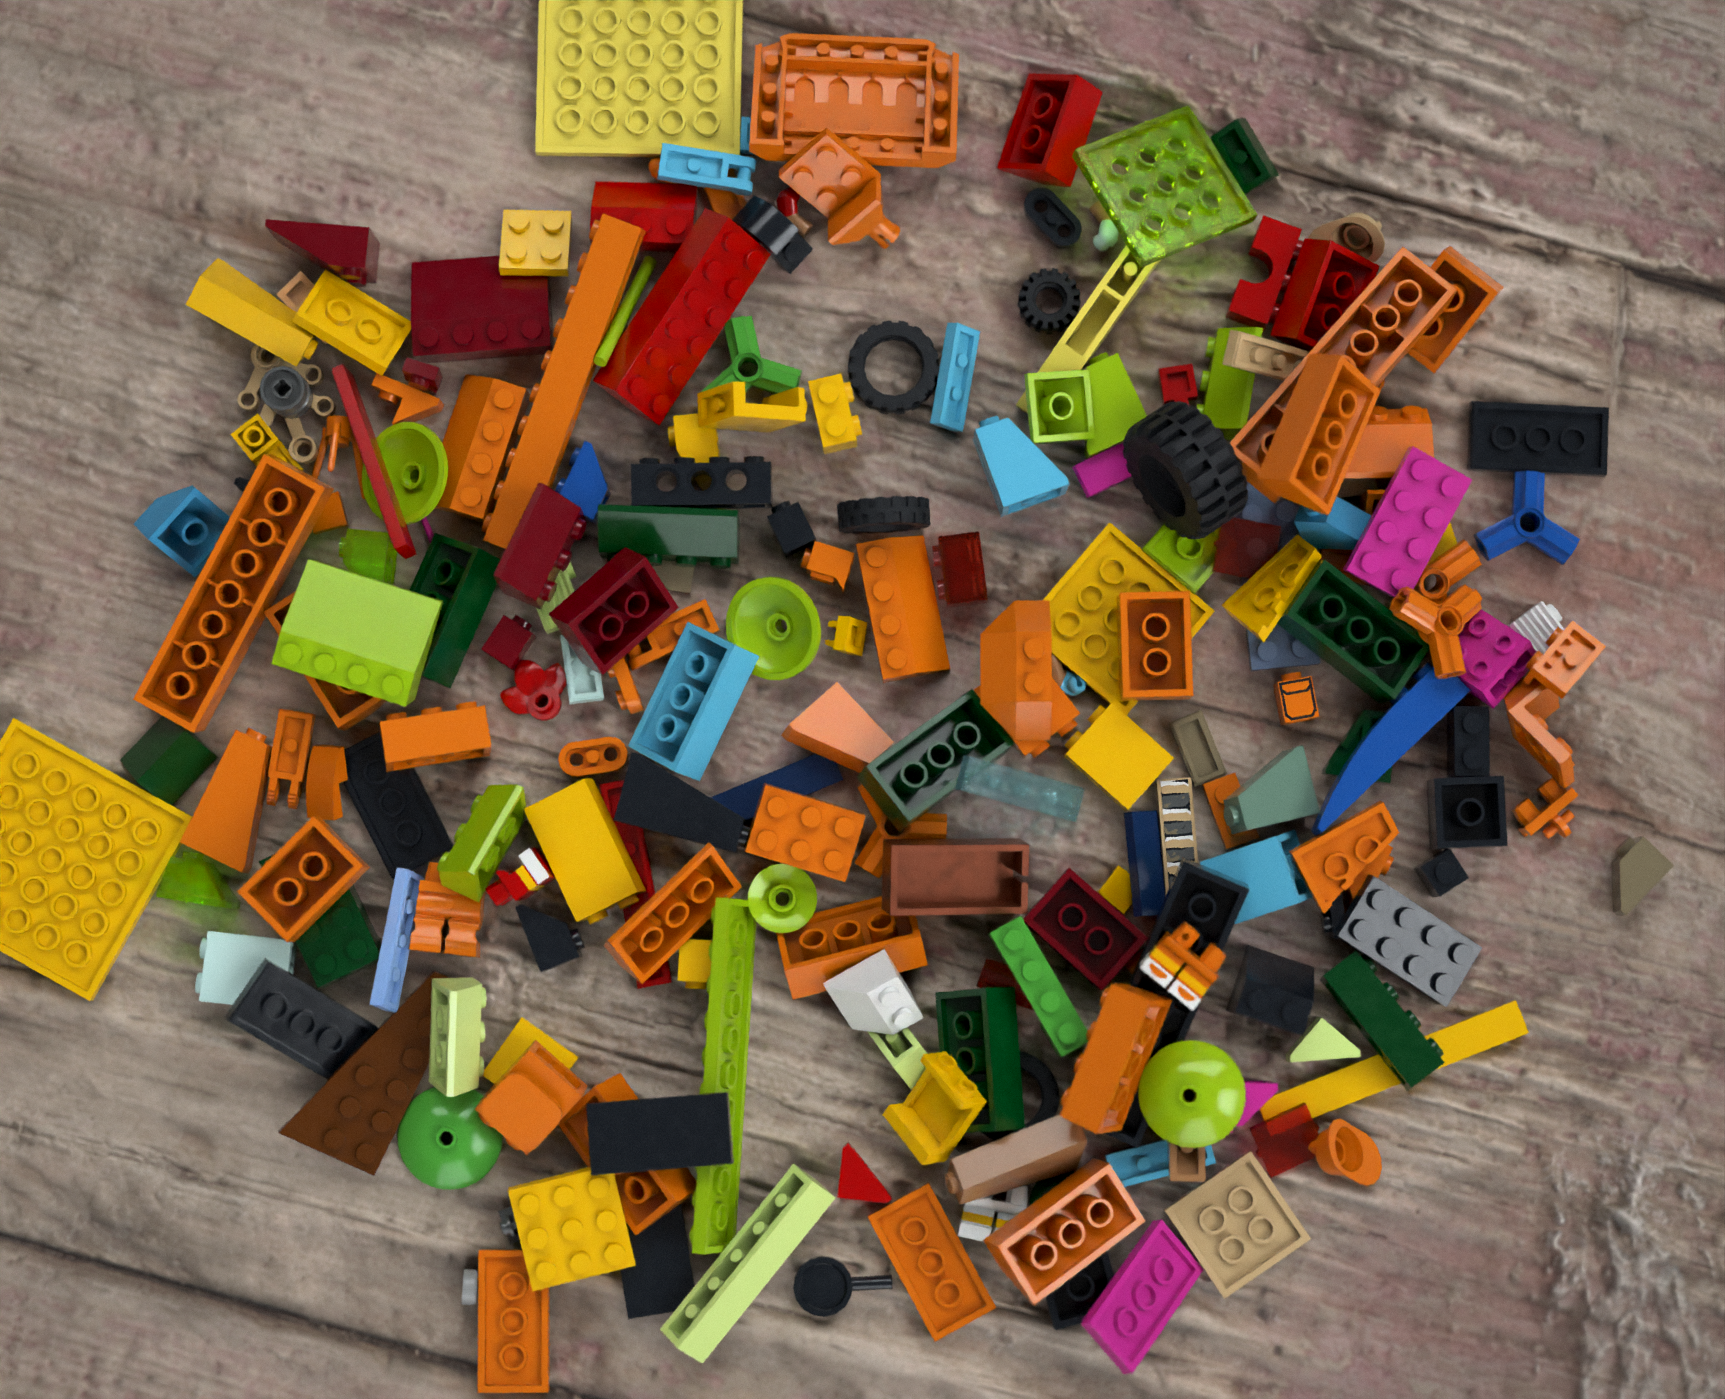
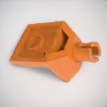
M827 127L779 169L778 177L828 218V242L832 245L857 242L867 235L876 241L881 248L885 249L889 247L886 238L893 244L899 236L900 227L883 214L881 173Z
M1521 678L1504 697L1512 736L1563 789H1566L1575 781L1573 770L1575 765L1571 756L1573 751L1561 737L1555 739L1547 731L1549 727L1544 721L1560 707L1559 698L1537 679L1534 678L1528 685Z

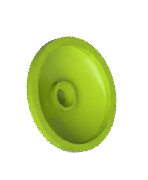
M400 422L385 429L377 436L376 440L406 525H410L429 515L439 503L447 483L448 459L444 445L434 431L422 424ZM363 464L362 488L366 502L372 512L384 521L365 465Z
M763 577L747 583L734 595L726 615V635L728 641L759 656L752 674L767 680H784L804 671L815 658L821 640V624L814 603L802 588L784 578ZM782 620L786 622L787 630L782 628Z
M1186 1040L1168 1045L1150 1059L1141 1075L1139 1082V1104L1143 1116L1157 1135L1174 1145L1198 1148L1214 1144L1226 1137L1235 1128L1244 1111L1246 1088L1242 1073L1235 1061L1225 1051L1213 1044L1198 1040ZM1190 1088L1196 1092L1195 1101L1188 1102L1184 1099L1183 1093L1186 1089Z

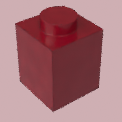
M516 614L513 619L503 615L481 650L514 671L536 638L530 632L533 625Z

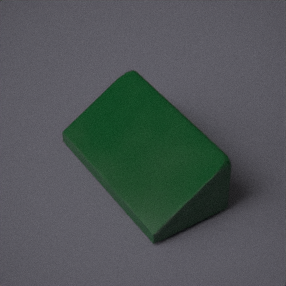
M1245 118L1235 119L1210 137L1244 195L1279 176Z

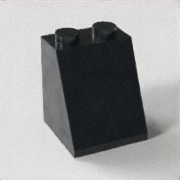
M1247 945L1226 1011L1292 1034L1303 1035L1314 1003V967Z

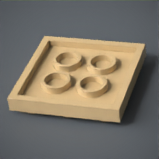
M1250 1150L1163 1209L1224 1299L1311 1240Z

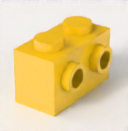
M841 373L808 381L824 454L857 447L856 436L862 435L858 415L851 416L849 403L855 402L851 383H844Z

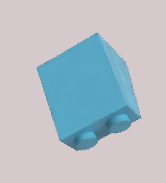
M993 416L979 422L980 427L975 429L973 442L1001 517L1066 494L1069 486L1068 478L1008 417L1000 420L998 416Z
M1295 830L1200 862L1203 866L1248 884L1249 891L1235 924L1312 898L1305 881L1289 853L1290 850L1300 845Z

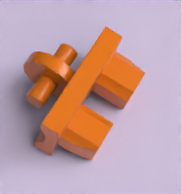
M1551 777L1536 789L1548 803L1541 810H1538L1529 798L1524 799L1512 809L1517 821L1522 825L1518 830L1524 837L1527 835L1532 836L1549 822L1550 825L1542 831L1547 839H1550L1557 832L1566 838L1571 834L1567 823L1575 816L1569 809L1561 816L1558 813L1579 795L1572 787L1563 789Z

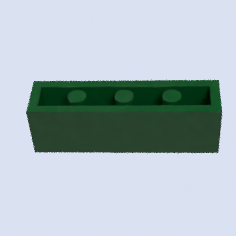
M1354 951L1325 973L1320 981L1403 1087L1409 1091L1445 1063L1441 1058L1444 1053L1432 1038L1427 1040L1419 1031L1421 1023L1410 1010L1404 1012L1397 1003L1399 996L1388 982L1382 984L1374 974L1377 968L1372 960L1365 955L1360 956L1357 951Z

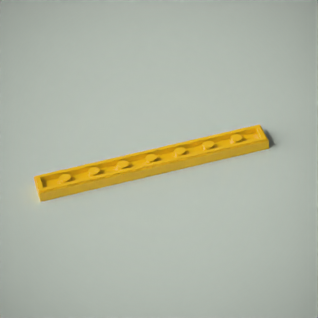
M1516 1000L1426 1034L1424 1037L1427 1040L1432 1038L1442 1049L1444 1055L1441 1058L1445 1062L1439 1067L1442 1068L1526 1035L1529 1031ZM1376 1054L1276 1093L1259 1109L1268 1134L1271 1135L1401 1083L1381 1057Z

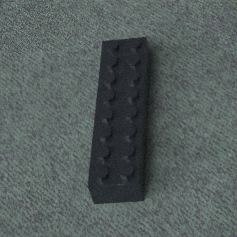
M1184 857L1181 859L1128 985L1172 999L1150 1059L1166 1046L1185 1040L1201 1001L1192 1011L1171 994L1167 986L1164 988L1140 969V962L1167 932L1172 934L1185 921L1200 933V936L1189 948L1195 954L1200 956L1210 943H1213L1223 951L1249 891L1248 884ZM1139 1087L1122 1130L1104 1133L1137 1148L1148 1126L1139 1104Z

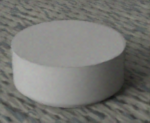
M464 1269L461 1305H474L476 1303L478 1276L476 1269Z

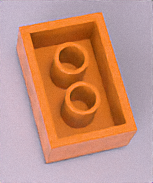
M1190 591L1119 593L1117 596L1120 701L1183 700L1193 697Z
M477 702L460 703L456 705V710L442 712V707L426 708L421 710V715L407 717L406 712L386 715V721H380L386 772L487 757L491 753L492 746L485 705L477 707Z
M764 783L744 851L846 882L866 815L862 812Z
M313 816L237 892L286 942H296L370 867L322 818Z

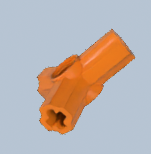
M1462 539L1426 565L1413 590L1439 605L1447 598V592L1452 585L1482 565L1480 558L1467 541ZM1434 574L1436 584L1432 589L1426 591L1424 580L1428 575Z
M1466 584L1462 585L1438 605L1407 586L1401 588L1392 599L1389 610L1393 612L1394 616L1416 628L1421 639L1429 644L1435 677L1437 679H1447L1466 673L1458 634L1463 630L1464 624L1482 609L1481 601L1483 598L1478 591L1468 587Z
M863 785L857 787L877 827L854 863L878 879L882 876L883 839H946L947 814L925 813L906 827L901 835L896 837L888 835L884 825L889 818Z

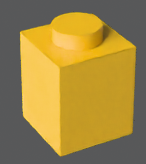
M688 939L679 948L677 981H685V988L706 989V982L711 973L709 946L712 940Z

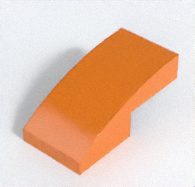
M316 744L312 747L306 780L307 818L317 816L323 820L334 821L343 817L339 783L348 780L344 746Z

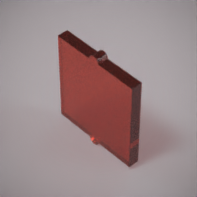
M1234 517L1219 528L1218 539L1213 543L1216 551L1212 572L1250 579L1278 553L1281 526Z
M1305 1102L1249 1128L1258 1148L1256 1154L1259 1158H1262L1270 1178L1316 1157L1308 1149V1145L1316 1140L1319 1135L1317 1131H1319L1320 1127L1317 1123L1313 1122Z

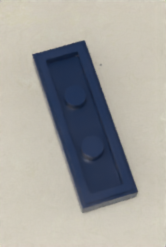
M1157 810L1124 813L1133 914L1134 917L1158 915L1166 896Z

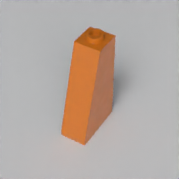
M249 727L246 733L235 730L180 840V843L235 870L248 874L253 864L273 747L265 743L266 735Z

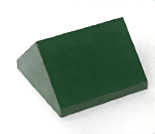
M162 716L120 761L136 782L157 798L174 805L219 757L194 733Z

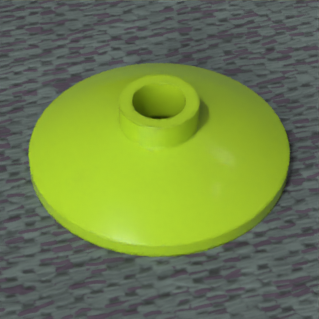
M774 864L760 871L753 879L748 891V906L755 921L763 928L775 933H790L802 928L812 918L817 906V891L810 876L802 869L787 864ZM780 893H786L789 896V902L785 906H780L776 902V897Z

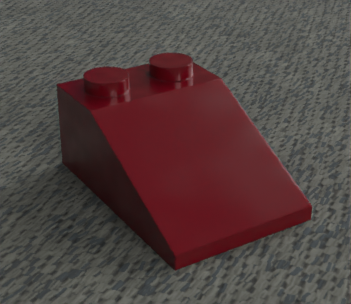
M265 220V227L279 243L322 269L328 270L354 287H366V283H376L380 242L369 227Z

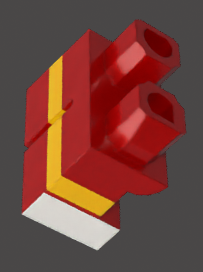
M528 848L518 855L524 865L517 870L496 871L499 879L485 888L496 906H505L513 899L515 901H525L556 879L547 859L539 848Z

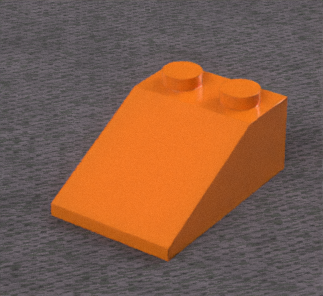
M1448 246L1441 252L1430 268L1453 285L1457 291L1450 305L1408 351L1409 355L1434 374L1504 288L1451 246Z

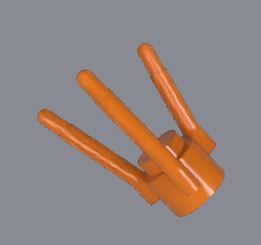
M340 415L328 416L326 427L322 428V439L311 476L318 479L328 445L330 450L327 469L329 472L334 471L338 448L349 447V442H352L361 497L365 499L362 488L363 460L348 417Z

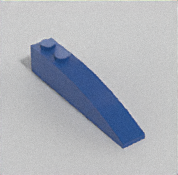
M1427 662L1413 675L1417 682L1409 689L1404 686L1396 699L1390 700L1392 705L1359 742L1343 765L1325 797L1320 813H1318L1311 829L1315 836L1329 827L1471 691L1457 676L1437 679L1434 667Z

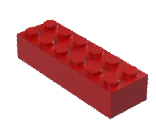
M705 208L620 337L606 366L600 368L592 381L636 415L660 425L771 253L732 219Z

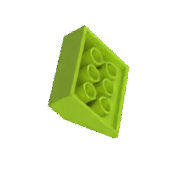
M308 559L281 628L271 664L406 707L415 700L443 601Z

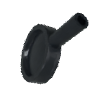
M822 1255L810 1258L800 1266L795 1275L793 1286L796 1301L802 1309L814 1316L821 1317L837 1314L846 1307L851 1298L852 1291L893 1289L892 1275L851 1277L849 1270L841 1261L834 1257Z

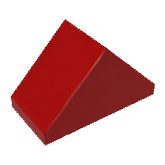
M848 1141L843 1145L837 1198L888 1203L892 1196Z

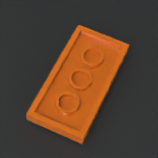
M929 1182L867 1216L934 1342L996 1308Z
M479 1249L478 1393H548L550 1391V1287L532 1291L522 1249Z

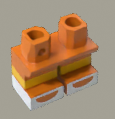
M1185 921L1172 934L1167 932L1140 962V969L1164 988L1167 986L1171 994L1193 1011L1211 984L1219 977L1217 970L1221 967L1226 954L1213 943H1210L1200 956L1195 954L1189 948L1200 936V933Z

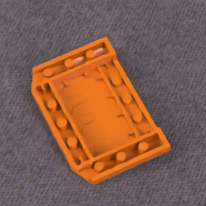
M789 33L780 36V41L765 47H762V43L755 45L749 152L766 161L788 162L827 127L870 165L940 168L955 162L957 154L959 54L952 52L951 56L936 49V43L927 39Z

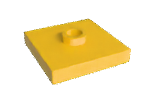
M521 1017L484 1069L483 1076L495 1084L535 1040L569 1070L574 1066L579 1056L530 1021Z

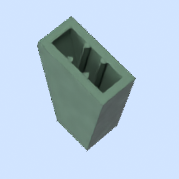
M1303 745L1282 751L1223 800L1225 805L1224 819L1230 827L1232 834L1320 813Z

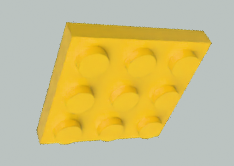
M591 1167L508 1187V1194L532 1291L636 1266L615 1174L591 1175Z

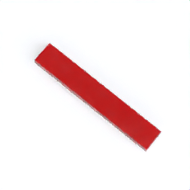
M341 364L332 368L336 386L393 548L403 558L408 559L417 555L355 378L345 365Z
M624 780L599 784L601 796L646 889L645 892L637 895L639 899L637 903L623 909L626 923L656 894L644 829L614 820ZM669 959L643 984L636 980L637 989L672 983Z

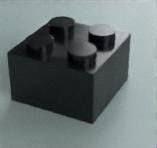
M1504 776L1452 777L1427 780L1430 850L1508 846Z
M1108 1251L1104 1252L1045 1297L1055 1330L1081 1324L1114 1277Z

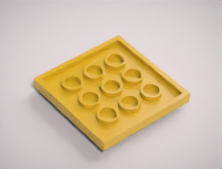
M1109 522L1043 600L1050 601L1052 655H1055L1072 673L1081 677L1109 704L1113 703L1127 715L1138 701H1120L1117 596L1122 592L1189 590ZM1190 592L1191 635L1193 638L1215 610L1196 594Z

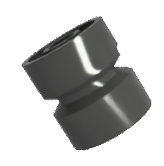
M274 367L266 372L261 379L259 388L261 398L279 416L288 419L298 418L307 413L313 401L312 388L291 367Z

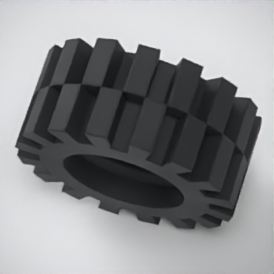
M1044 268L1040 269V272L1037 274L1035 272L1032 273L1029 279L1024 281L1019 293L1018 307L1021 318L1026 320L1025 324L1029 328L1033 326L1036 332L1040 333L1042 330L1046 331V334H1052L1053 331L1059 333L1066 326H1070L1077 316L1081 294L1080 290L1076 288L1077 283L1075 280L1068 278V273L1063 272L1061 274L1056 268H1052V271H1047ZM1044 289L1057 291L1062 297L1061 308L1051 314L1042 312L1036 304V297L1039 292Z

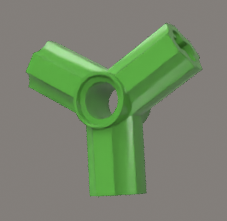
M740 316L731 318L724 326L732 364L701 392L737 381L745 382V393L754 387L777 394L798 387L802 370L761 358L752 316ZM751 362L757 365L758 370L756 374L752 377L742 376L739 373V369L744 363Z

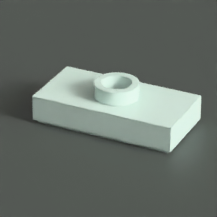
M560 635L569 705L604 700L601 674L582 664L565 637Z

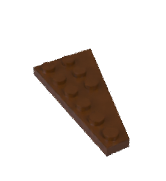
M433 970L404 1000L405 1002L398 1008L397 1013L394 1012L379 1026L375 1033L278 1130V1133L374 1176L429 1064L432 978L451 977Z

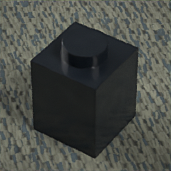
M785 501L771 509L773 514L767 516V519L786 558L814 545L816 537L799 502L791 505L790 501Z
M1450 848L1441 850L1414 868L1432 898L1442 896L1469 878Z

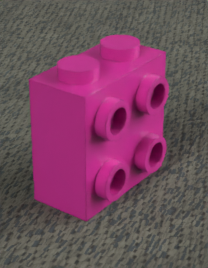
M1481 609L1464 624L1463 630L1458 634L1466 673L1457 677L1471 690L1469 693L1494 709L1528 672L1529 669L1525 666L1536 653V650L1530 640Z

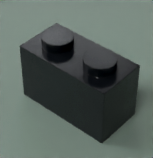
M1454 706L1447 713V778L1490 776L1489 706Z

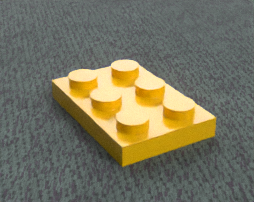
M326 269L292 320L293 323L383 376L411 331L410 320Z

